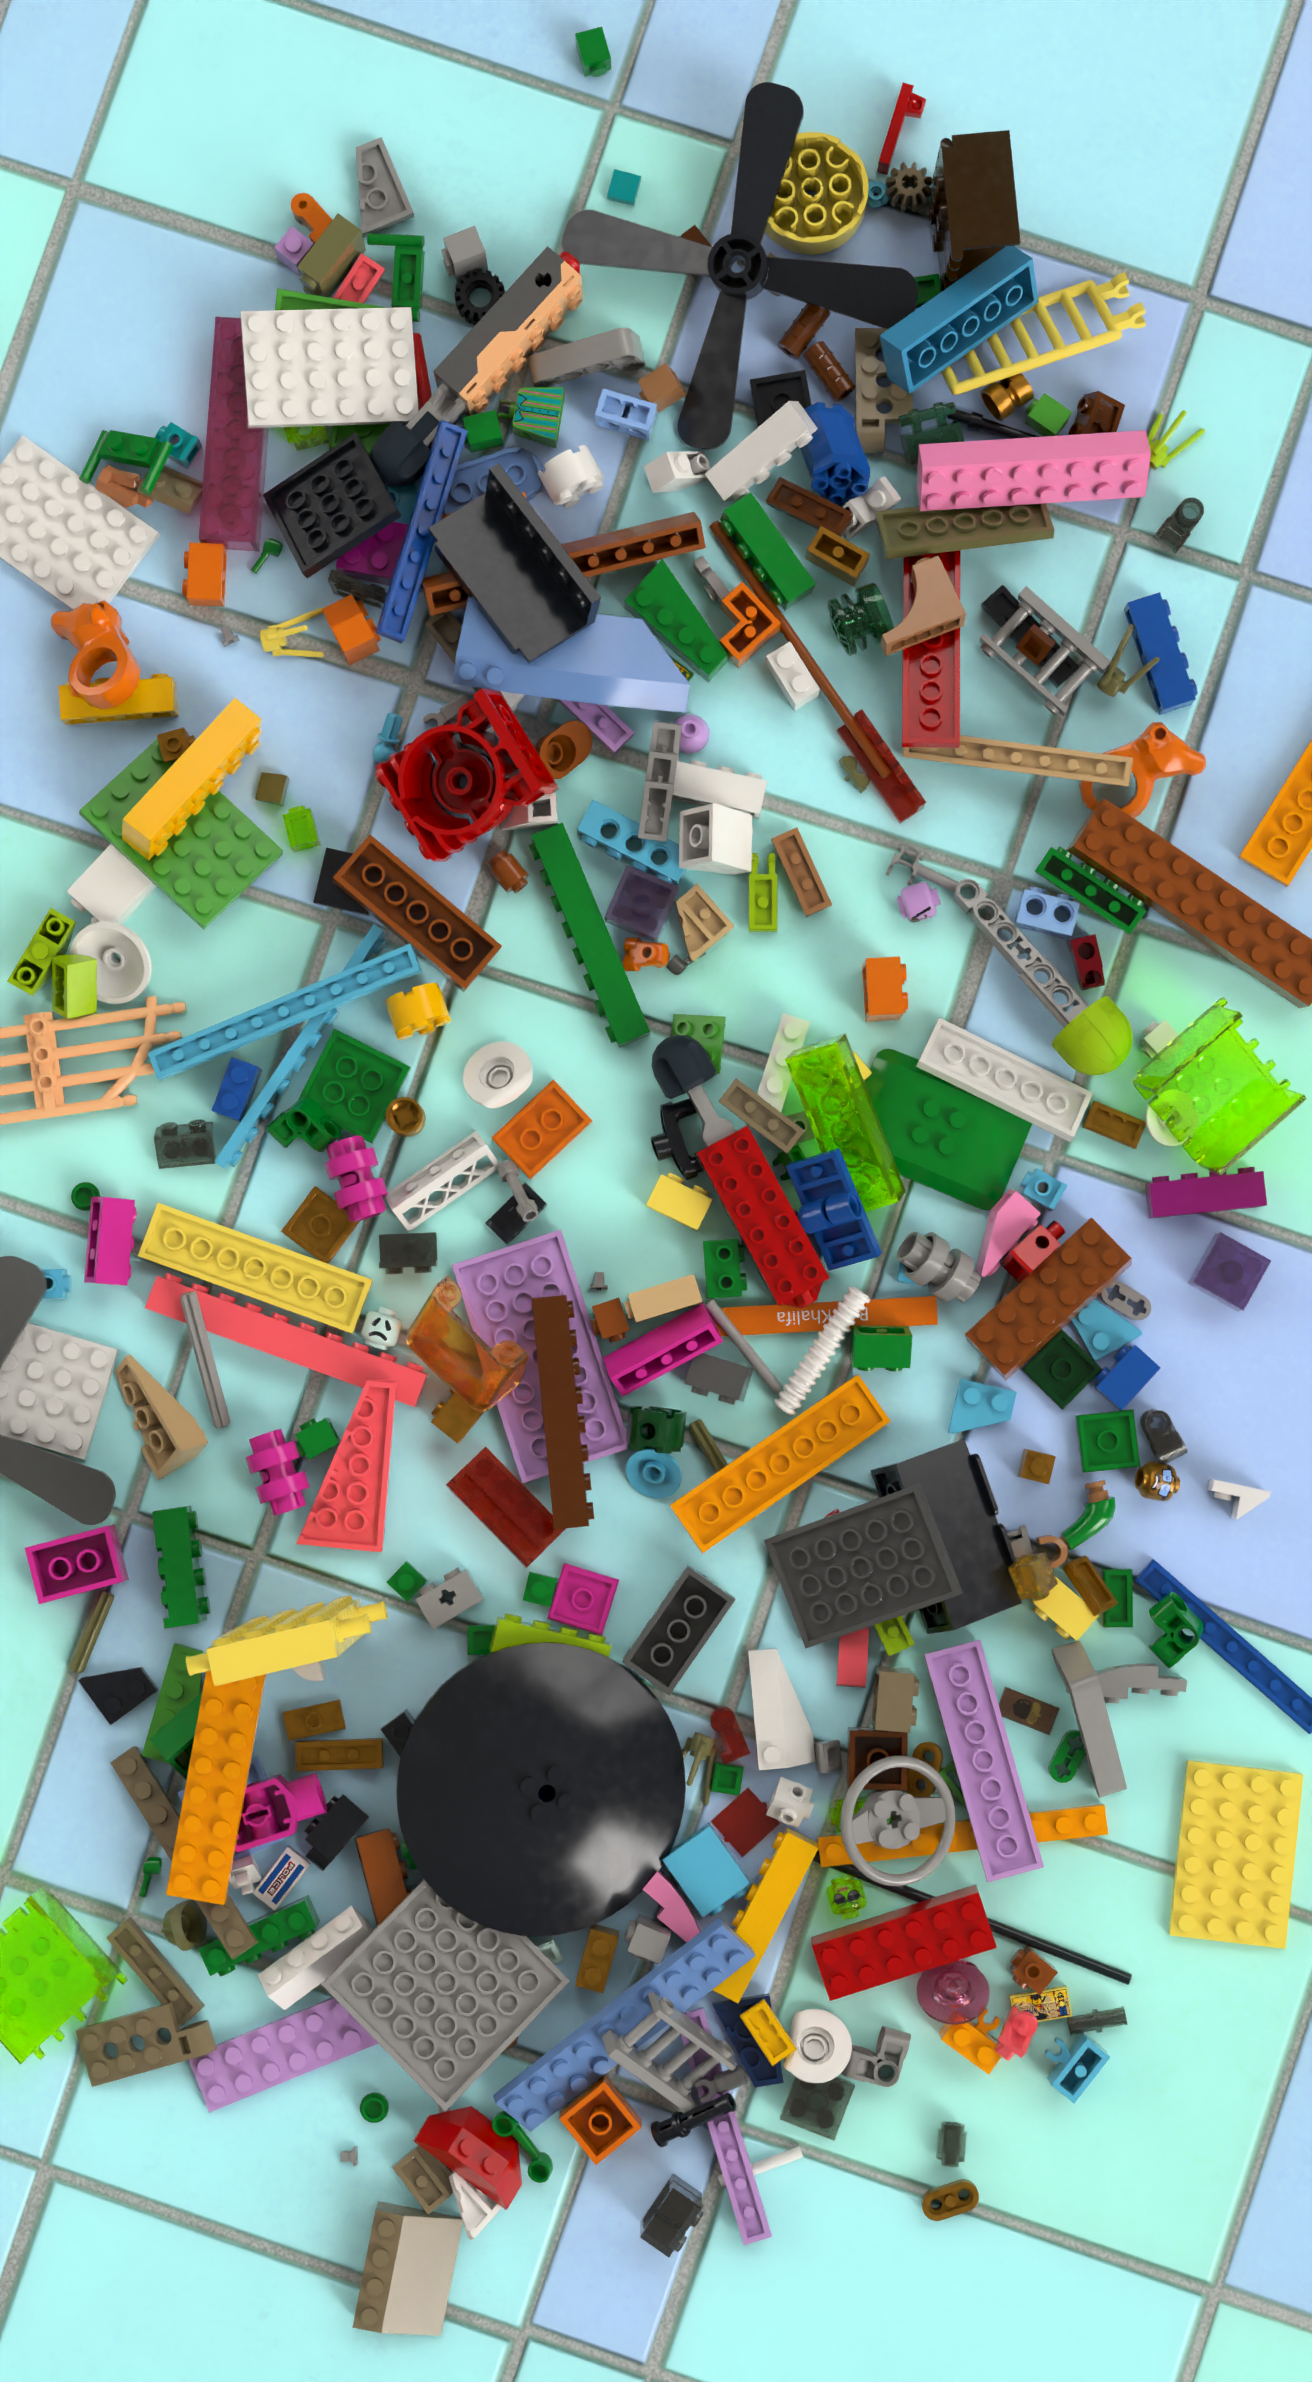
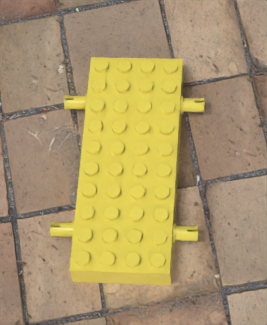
M351 1595L336 1598L325 1606L323 1602L307 1605L298 1612H296L295 1608L278 1612V1614L269 1619L267 1615L252 1618L243 1623V1625H239V1627L222 1635V1637L213 1640L212 1646L206 1649V1653L191 1657L187 1656V1670L190 1676L211 1671L214 1686L335 1658L364 1634L371 1633V1622L388 1619L384 1601H381L380 1603L361 1607L360 1599L352 1600Z

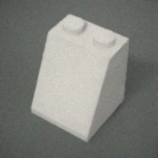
M715 803L680 811L679 868L730 875L751 872V862L753 859L752 815Z

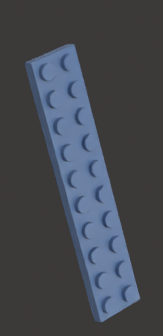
M718 1918L493 2095L495 2103L527 2130L533 2131L618 2064L608 2057L602 2036L609 2030H612L619 2036H626L653 2011L648 1996L649 1993L653 1991L661 1998H668L675 2008L683 2013L754 1958L756 1955L753 1948L724 1921ZM661 2019L633 2046L636 2049L667 2026L668 2023Z

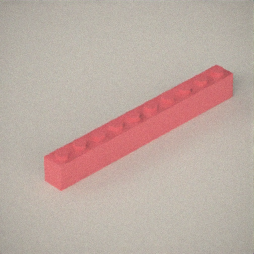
M166 1273L165 1278L156 1276L145 1306L146 1309L186 1323L180 1296L185 1292L195 1291L206 1331L364 1388L368 1378L397 1381L395 1400L417 1407L428 1374L422 1372L423 1366L409 1361L406 1366L396 1363L397 1357L384 1352H381L379 1356L368 1353L370 1347L354 1342L353 1346L342 1343L343 1337L327 1332L326 1336L316 1334V1327L300 1322L299 1327L288 1323L289 1317L273 1312L272 1317L261 1313L262 1307L248 1302L245 1307L235 1304L236 1298L220 1293L218 1297L208 1294L209 1288L193 1283L192 1287L181 1284L182 1278Z

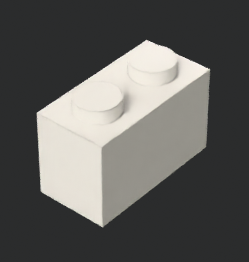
M791 642L766 656L765 665L794 711L819 696L820 689Z

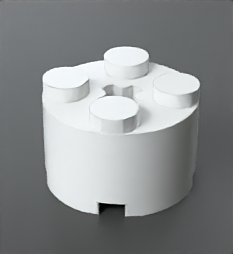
M586 445L578 446L580 451L574 454L571 449L560 453L543 465L546 470L545 472L538 471V475L554 505L563 504L566 509L573 507L580 502L579 497L588 492L589 494L596 493L604 487L602 483L604 476Z

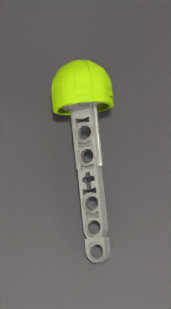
M972 879L961 880L953 894L957 905L966 915L970 912L972 922L1020 975L1019 978L1063 1026L1064 1029L1055 1037L1051 1046L1069 1066L1083 1074L1102 1075L1118 1068L1129 1055L1133 1039L1131 1025L1124 1013L1109 996H1104L1088 1006L1050 961L1037 951L999 906L987 898L988 894L976 881ZM964 887L973 890L975 897L972 899L963 898L960 894V889ZM982 908L989 909L993 914V918L990 920L982 919L978 914V910ZM1000 929L1009 931L1012 937L1011 940L1002 941L998 938L997 931ZM1015 942H1018L1016 947L1014 946L1012 950L1009 949L1014 945ZM1019 953L1028 954L1027 959L1022 958L1020 960L1017 956ZM1037 971L1046 973L1049 981L1047 983L1037 982L1034 978V973ZM1056 992L1063 993L1067 997V1003L1064 1005L1057 1004L1053 1000V994ZM1073 1005L1074 1007H1072L1069 1010L1068 1014H1066L1065 1011H1067L1070 1008V1006Z

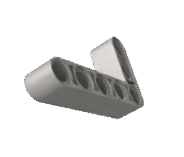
M1078 1640L1051 1649L1057 1670L1071 1698L1089 1770L1098 1797L1101 1798L1126 1790L1127 1785L1097 1674L1081 1642Z

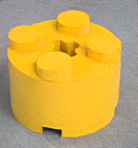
M427 983L412 987L410 992L404 994L401 991L385 1000L386 1008L398 1040L409 1038L414 1035V1032H419L420 1036L430 1034L436 1031L435 1027L451 1022L444 997L437 983Z

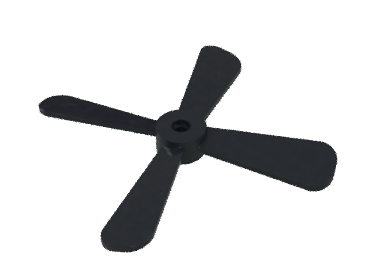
M764 82L754 86L746 97L731 234L722 237L713 247L595 210H583L570 218L562 239L563 251L572 254L580 264L708 276L720 292L678 419L677 428L680 438L684 443L693 448L716 449L723 445L730 436L747 300L760 294L763 289L887 330L916 309L918 299L917 283L914 277L905 269L767 257L761 241L804 117V107L798 94L789 87L771 82ZM742 260L746 262L743 271L739 273L732 271V265L736 261Z

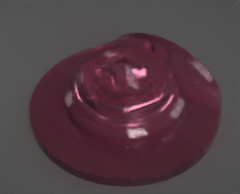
M957 1960L923 1971L918 1980L917 1999L919 2005L928 2016L941 2023L954 2025L970 2022L983 2013L989 2002L990 1991L985 1976L976 1965L968 1961Z

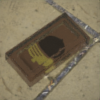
M1006 1686L998 1703L1002 1717L1050 1735L1060 1709L1057 1706Z

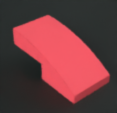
M869 1627L839 1637L836 1686L866 1687Z

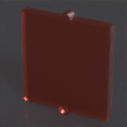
M749 1787L711 1820V1823L724 1836V1841L729 1842L742 1857L780 1824L777 1819L766 1815L767 1803L761 1802Z

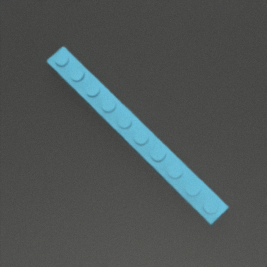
M373 924L342 972L367 962L373 953L378 954L386 942L383 939L386 934L382 929ZM336 1008L310 1018L214 1161L215 1163L227 1170L230 1166L235 1167L243 1156L241 1149L246 1142L250 1144L259 1132V1129L256 1127L261 1119L266 1120L275 1108V1105L272 1103L278 1094L283 1096L291 1084L288 1079L294 1071L299 1072L307 1060L304 1055L310 1047L314 1049L323 1036L320 1031L325 1024L330 1025L339 1012Z
M407 944L150 1051L148 1056L156 1078L161 1081L421 973L422 970L413 946Z

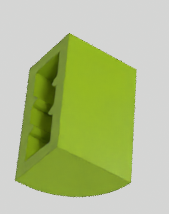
M78 954L52 956V1010L66 1019L97 1013V959Z

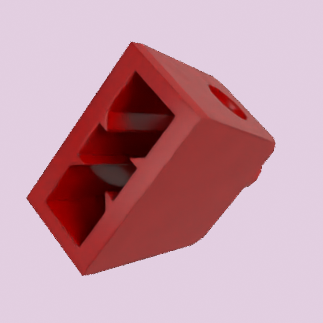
M1052 1221L1046 1228L1040 1224L1000 1263L1001 1266L1020 1284L1060 1246L1057 1240L1065 1234V1230L1056 1221Z

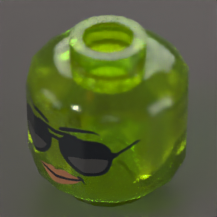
M853 1875L832 1879V1885H829L826 1889L831 1913L833 1915H842L843 1920L859 1917V1911L867 1906L862 1881L854 1879Z

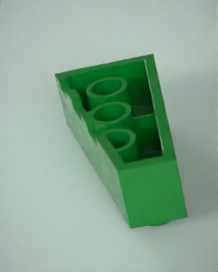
M661 559L624 600L625 609L635 618L643 619L649 626L650 631L709 683L727 663L728 654L664 560Z
M191 1505L153 1511L157 1552L162 1551L163 1556L158 1558V1573L161 1580H165L166 1585L162 1587L161 1603L165 1609H168L169 1618H163L164 1629L199 1624L207 1620V1614H210L211 1609L208 1596L204 1597L203 1585H206L205 1569L200 1568L198 1557L202 1556V1545L200 1539L196 1540L194 1528H198L197 1513L192 1511Z

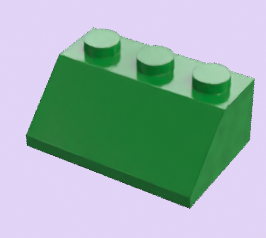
M202 1692L149 1739L166 1761L186 1780Z

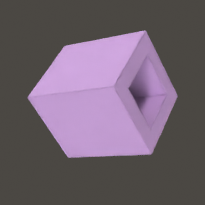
M291 226L274 249L278 260L300 276L297 266L313 247L314 243Z

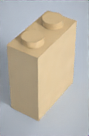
M692 1274L628 1294L629 1301L624 1302L628 1318H635L636 1323L701 1304L703 1301L695 1276Z

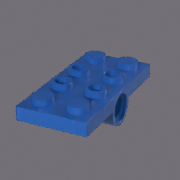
M839 1148L791 1162L786 1166L802 1205L799 1209L800 1224L806 1233L814 1234L829 1271L873 1259L882 1254Z

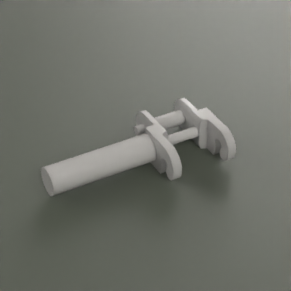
M904 843L903 847H898L897 850L900 853L899 855H894L886 875L889 876L894 864L900 863L911 868L913 872L907 885L911 886L915 875H918L955 892L958 881L917 864L918 859L921 861L923 859L920 856L921 850L919 853L913 852L905 848L906 843ZM902 854L914 858V863L910 864L900 859Z

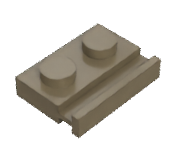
M164 466L151 495H146L140 491L148 472L138 483L137 489L139 494L189 514L199 502L201 495L205 494L207 484Z
M419 2145L392 2166L427 2214H430L453 2193L449 2180L451 2172L445 2164Z

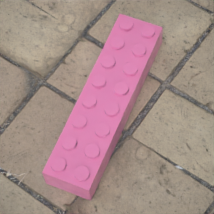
M1146 430L919 444L916 490L920 511L1145 497L1151 457Z

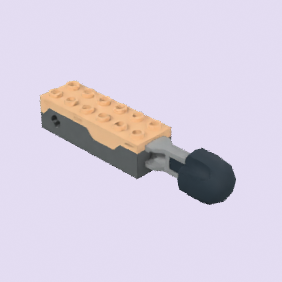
M547 246L433 371L437 390L406 426L399 422H392L379 436L371 449L370 457L386 485L401 487L416 481L424 473L438 423L444 420L453 424L463 413L467 416L482 413L489 404L488 399L494 392L500 393L508 383L507 378L513 372L517 373L524 367L527 361L525 358L532 351L537 352L543 346L546 340L545 336L551 330L555 332L564 322L563 317L569 310L574 311L578 308L583 300L582 276L580 275V263L572 254L561 252L557 255Z

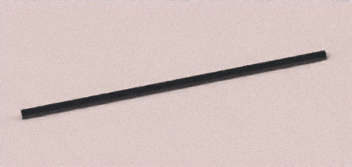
M817 1850L812 1861L820 1864V1855ZM854 1864L829 1866V1868L918 1903L935 1897L907 1885L888 1886L877 1883L866 1877ZM987 1917L991 1931L1126 1985L1130 1983L1132 1974Z

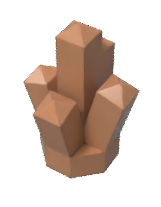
M108 465L102 469L97 478L96 490L109 496L124 508L132 507L135 504L146 508L153 503V499L137 493L138 483L141 481L139 474L118 470Z

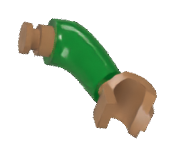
M1105 1480L1084 1484L1085 1489L1089 1488L1090 1492L1087 1494L1088 1502L1084 1503V1512L1071 1526L1060 1533L1061 1537L1057 1538L1052 1535L1036 1537L1037 1544L1054 1543L1056 1546L1055 1556L1048 1560L1043 1559L1040 1563V1568L1053 1570L1061 1566L1066 1561L1067 1549L1073 1550L1109 1524L1114 1516L1116 1503L1115 1497H1109L1107 1489H1103V1485L1106 1484Z

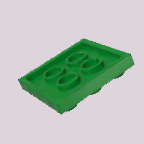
M334 1029L299 1099L302 1097L312 1098L330 1118L338 1123L340 1128L356 1136L360 1135L364 1140L373 1144L386 1119V1110L389 1104L396 1099L411 1067Z

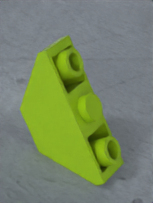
M50 908L7 982L33 996L52 977V956L66 954L76 922Z

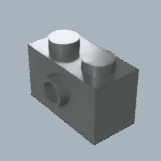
M702 1353L692 1358L685 1384L692 1386L691 1392L707 1397L708 1392L719 1394V1401L734 1405L736 1400L744 1402L753 1369Z

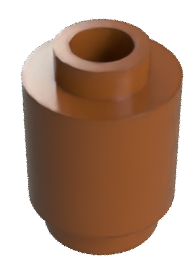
M505 850L498 853L488 862V866L491 868L490 873L507 893L512 890L514 893H517L528 884L526 879L529 874L516 858Z

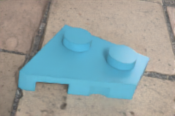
M1095 1299L1071 1320L1094 1361L1142 1335L1141 1330Z
M960 1379L948 1433H958L1011 1420L1017 1392Z

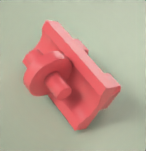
M1013 2006L1008 2011L995 2051L1008 2061L1014 2054L1022 2058L1026 2054L1031 2038L1037 2030V2018L1032 2013L1018 2011V2008Z

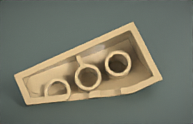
M131 1355L125 1356L116 1368L115 1374L125 1403L133 1408L136 1420L132 1422L135 1431L139 1429L145 1443V1446L141 1447L143 1455L156 1478L160 1480L197 1457L207 1445L208 1440L195 1418Z

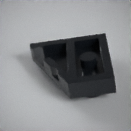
M143 1667L85 1676L78 1680L110 1725L159 1690Z

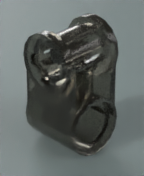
M1192 497L1184 499L1173 514L1161 525L1153 538L1156 540L1161 539L1176 554L1204 514L1202 502ZM1192 508L1196 512V518H1186L1183 514V509Z
M1150 1409L1142 1414L1140 1426L1158 1463L1167 1464L1188 1453L1184 1441L1176 1431L1167 1413L1161 1410ZM1152 1417L1160 1418L1161 1421L1157 1423L1158 1429L1150 1426L1154 1422Z

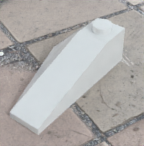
M777 1648L749 1650L748 1658L758 1769L789 1768L815 1762L813 1732Z

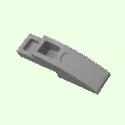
M1125 1664L1095 1671L1105 1703H1119L1120 1699H1128V1687L1132 1688V1693L1149 1694V1689L1161 1690V1695L1178 1696V1691L1186 1692L1187 1680L1182 1677L1158 1676L1159 1666L1156 1664Z

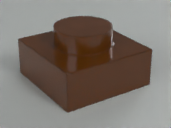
M1034 624L1015 648L1037 666L1056 642Z

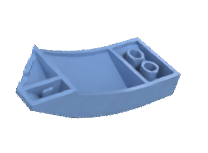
M468 596L456 652L452 684L583 703L687 712L690 683L674 664L673 659L662 644L658 642L643 619L597 614L593 624L536 660L528 663L520 651L516 654L510 652L479 611L477 601L474 597L470 598Z

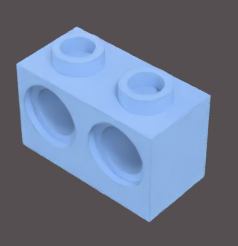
M603 388L595 412V425L649 441L657 417V404Z
M1030 887L1029 890L1024 889L1021 894L1014 925L1019 928L1069 940L1073 934L1080 903L1074 902V897L1065 894H1058L1057 897L1047 895L1046 890L1038 887ZM1036 902L1041 908L1040 914H1030L1026 908L1027 903ZM1056 909H1063L1067 912L1068 920L1066 922L1056 920L1054 917Z

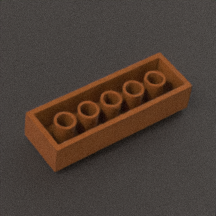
M371 834L333 877L335 885L405 944H411L418 955L463 993L502 947L501 944Z
M1091 1217L965 1333L966 1340L1006 1381L1076 1317L1082 1309L1089 1305L1105 1288L1132 1265V1258Z

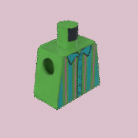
M519 388L516 402L500 400L498 417L513 419L512 429L514 435L557 448L565 400L564 388Z

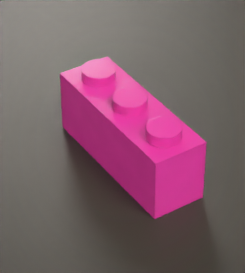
M91 1197L84 1275L85 1283L128 1285L132 1272L129 1263L130 1252L134 1247L132 1228L137 1216V1211L134 1207L135 1200Z

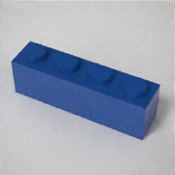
M1159 592L1128 602L1124 612L1128 624L1134 625L1132 636L1142 666H1145L1155 657L1160 658L1159 662L1145 673L1159 715L1192 705L1196 700L1195 696L1198 694L1195 681L1189 679L1186 670L1189 668L1187 657L1184 652L1180 653L1177 644L1180 641L1179 633L1176 626H1171L1168 617L1171 615L1168 601L1162 599Z

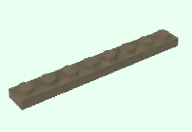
M133 1746L110 1763L172 1862L180 1815L138 1747ZM228 1892L224 1905L195 1900L231 1959L237 1958L258 1943L257 1938Z

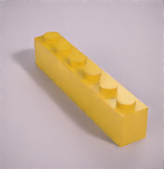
M789 1827L786 1828L784 1833L778 1832L772 1844V1848L775 1851L771 1859H764L758 1871L762 1875L758 1884H751L745 1896L748 1903L744 1911L741 1909L737 1911L731 1924L735 1926L733 1931L753 1948L756 1955L713 1989V1991L736 2003H739L819 1849L818 1842Z

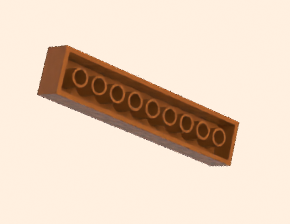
M1103 799L1095 805L1066 849L1068 852L1298 1008L1311 1005V938L1108 800Z

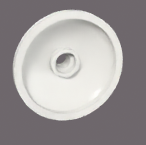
M110 921L95 922L83 928L72 941L69 954L85 955L97 959V1000L111 1004L129 1002L139 996L147 987L152 971L151 958L143 941L128 927ZM115 953H118L121 959H118L115 956Z

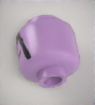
M926 882L904 887L901 890V896L897 897L903 919L908 918L912 923L934 917L936 915V906L941 905L937 889H930L929 884Z

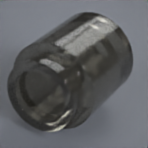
M941 2122V2129H938L936 2159L941 2160V2165L959 2167V2162H965L967 2132L964 2131L965 2124Z

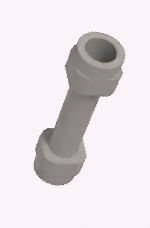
M511 1160L501 1162L497 1168L498 1174L502 1182L508 1183L518 1203L516 1210L519 1216L525 1222L536 1219L539 1215L538 1207L534 1200L528 1199L518 1179L520 1172L517 1166Z

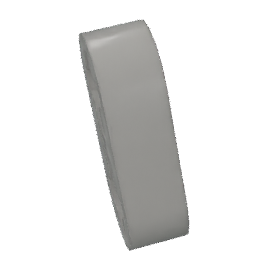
M1114 1280L1108 1288H1113L1116 1285L1118 1287V1294L1124 1297L1123 1301L1118 1298L1109 1300V1293L1106 1292V1288L1100 1293V1298L1106 1305L1132 1320H1143L1151 1312L1149 1299L1120 1281ZM1130 1300L1138 1303L1141 1300L1143 1302L1142 1308L1145 1309L1144 1313L1139 1312L1134 1315L1132 1313L1134 1308L1126 1304L1127 1301Z

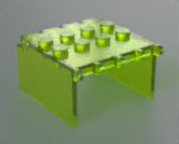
M1224 997L1216 1001L1137 1071L1139 1076L1132 1081L1134 1087L1145 1100L1155 1095L1148 1104L1161 1121H1165L1172 1116L1165 1123V1126L1178 1142H1182L1188 1137L1182 1144V1147L1193 1161H1197L1196 1163L1200 1167L1219 1175L1227 1171L1307 1099L1304 1094L1287 1089L1291 1085L1287 1078L1283 1079L1280 1083L1274 1079L1270 1071L1276 1066V1063L1271 1059L1263 1064L1253 1050L1259 1045L1258 1040L1253 1038L1246 1043L1236 1029L1243 1023L1241 1020L1243 1016L1238 1011L1224 1008L1228 1003Z
M43 1886L24 1902L25 1907L30 1912L29 1914L22 1907H19L2 1922L8 1933L6 1934L0 1928V2042L20 2065L32 2053L40 2060L44 2058L46 2054L40 2048V2045L49 2036L53 2035L56 2040L61 2042L65 2035L59 2027L71 2016L74 2015L80 2022H83L87 2016L80 2008L94 1995L100 2001L105 2002L108 1996L102 1988H105L114 1978L122 1985L128 1981L123 1972L54 1894H49Z

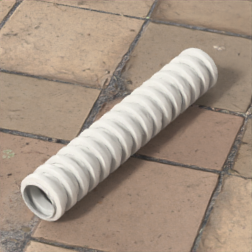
M849 1286L847 1288L849 1292L842 1296L844 1298L842 1302H838L837 1305L839 1307L833 1310V1317H828L829 1323L823 1325V1332L819 1331V1338L813 1340L814 1346H809L808 1350L810 1352L804 1354V1361H800L798 1363L800 1367L798 1369L795 1368L793 1371L795 1375L789 1377L790 1382L789 1384L785 1383V1390L779 1392V1399L775 1398V1405L787 1414L795 1415L797 1413L795 1409L801 1407L802 1404L800 1402L806 1399V1392H811L810 1386L816 1384L815 1379L816 1377L820 1378V1371L826 1369V1362L830 1363L831 1359L829 1357L835 1355V1348L841 1346L839 1342L841 1340L844 1341L846 1338L844 1336L845 1333L851 1331L850 1325L854 1326L856 1323L854 1319L860 1317V1310L864 1311V1304L870 1302L869 1296L856 1287Z

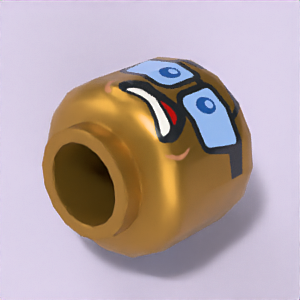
M1150 1461L1139 1467L1135 1475V1487L1140 1495L1147 1499L1168 1501L1174 1493L1178 1492L1180 1487V1479L1174 1467L1169 1464Z

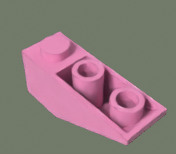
M1009 1189L990 1210L975 1271L983 1278L986 1275L991 1276L999 1268L1000 1259L1005 1254L1008 1255L1019 1244L1017 1240L1023 1233H1029L1038 1223L1037 1218L1041 1213L1016 1190Z

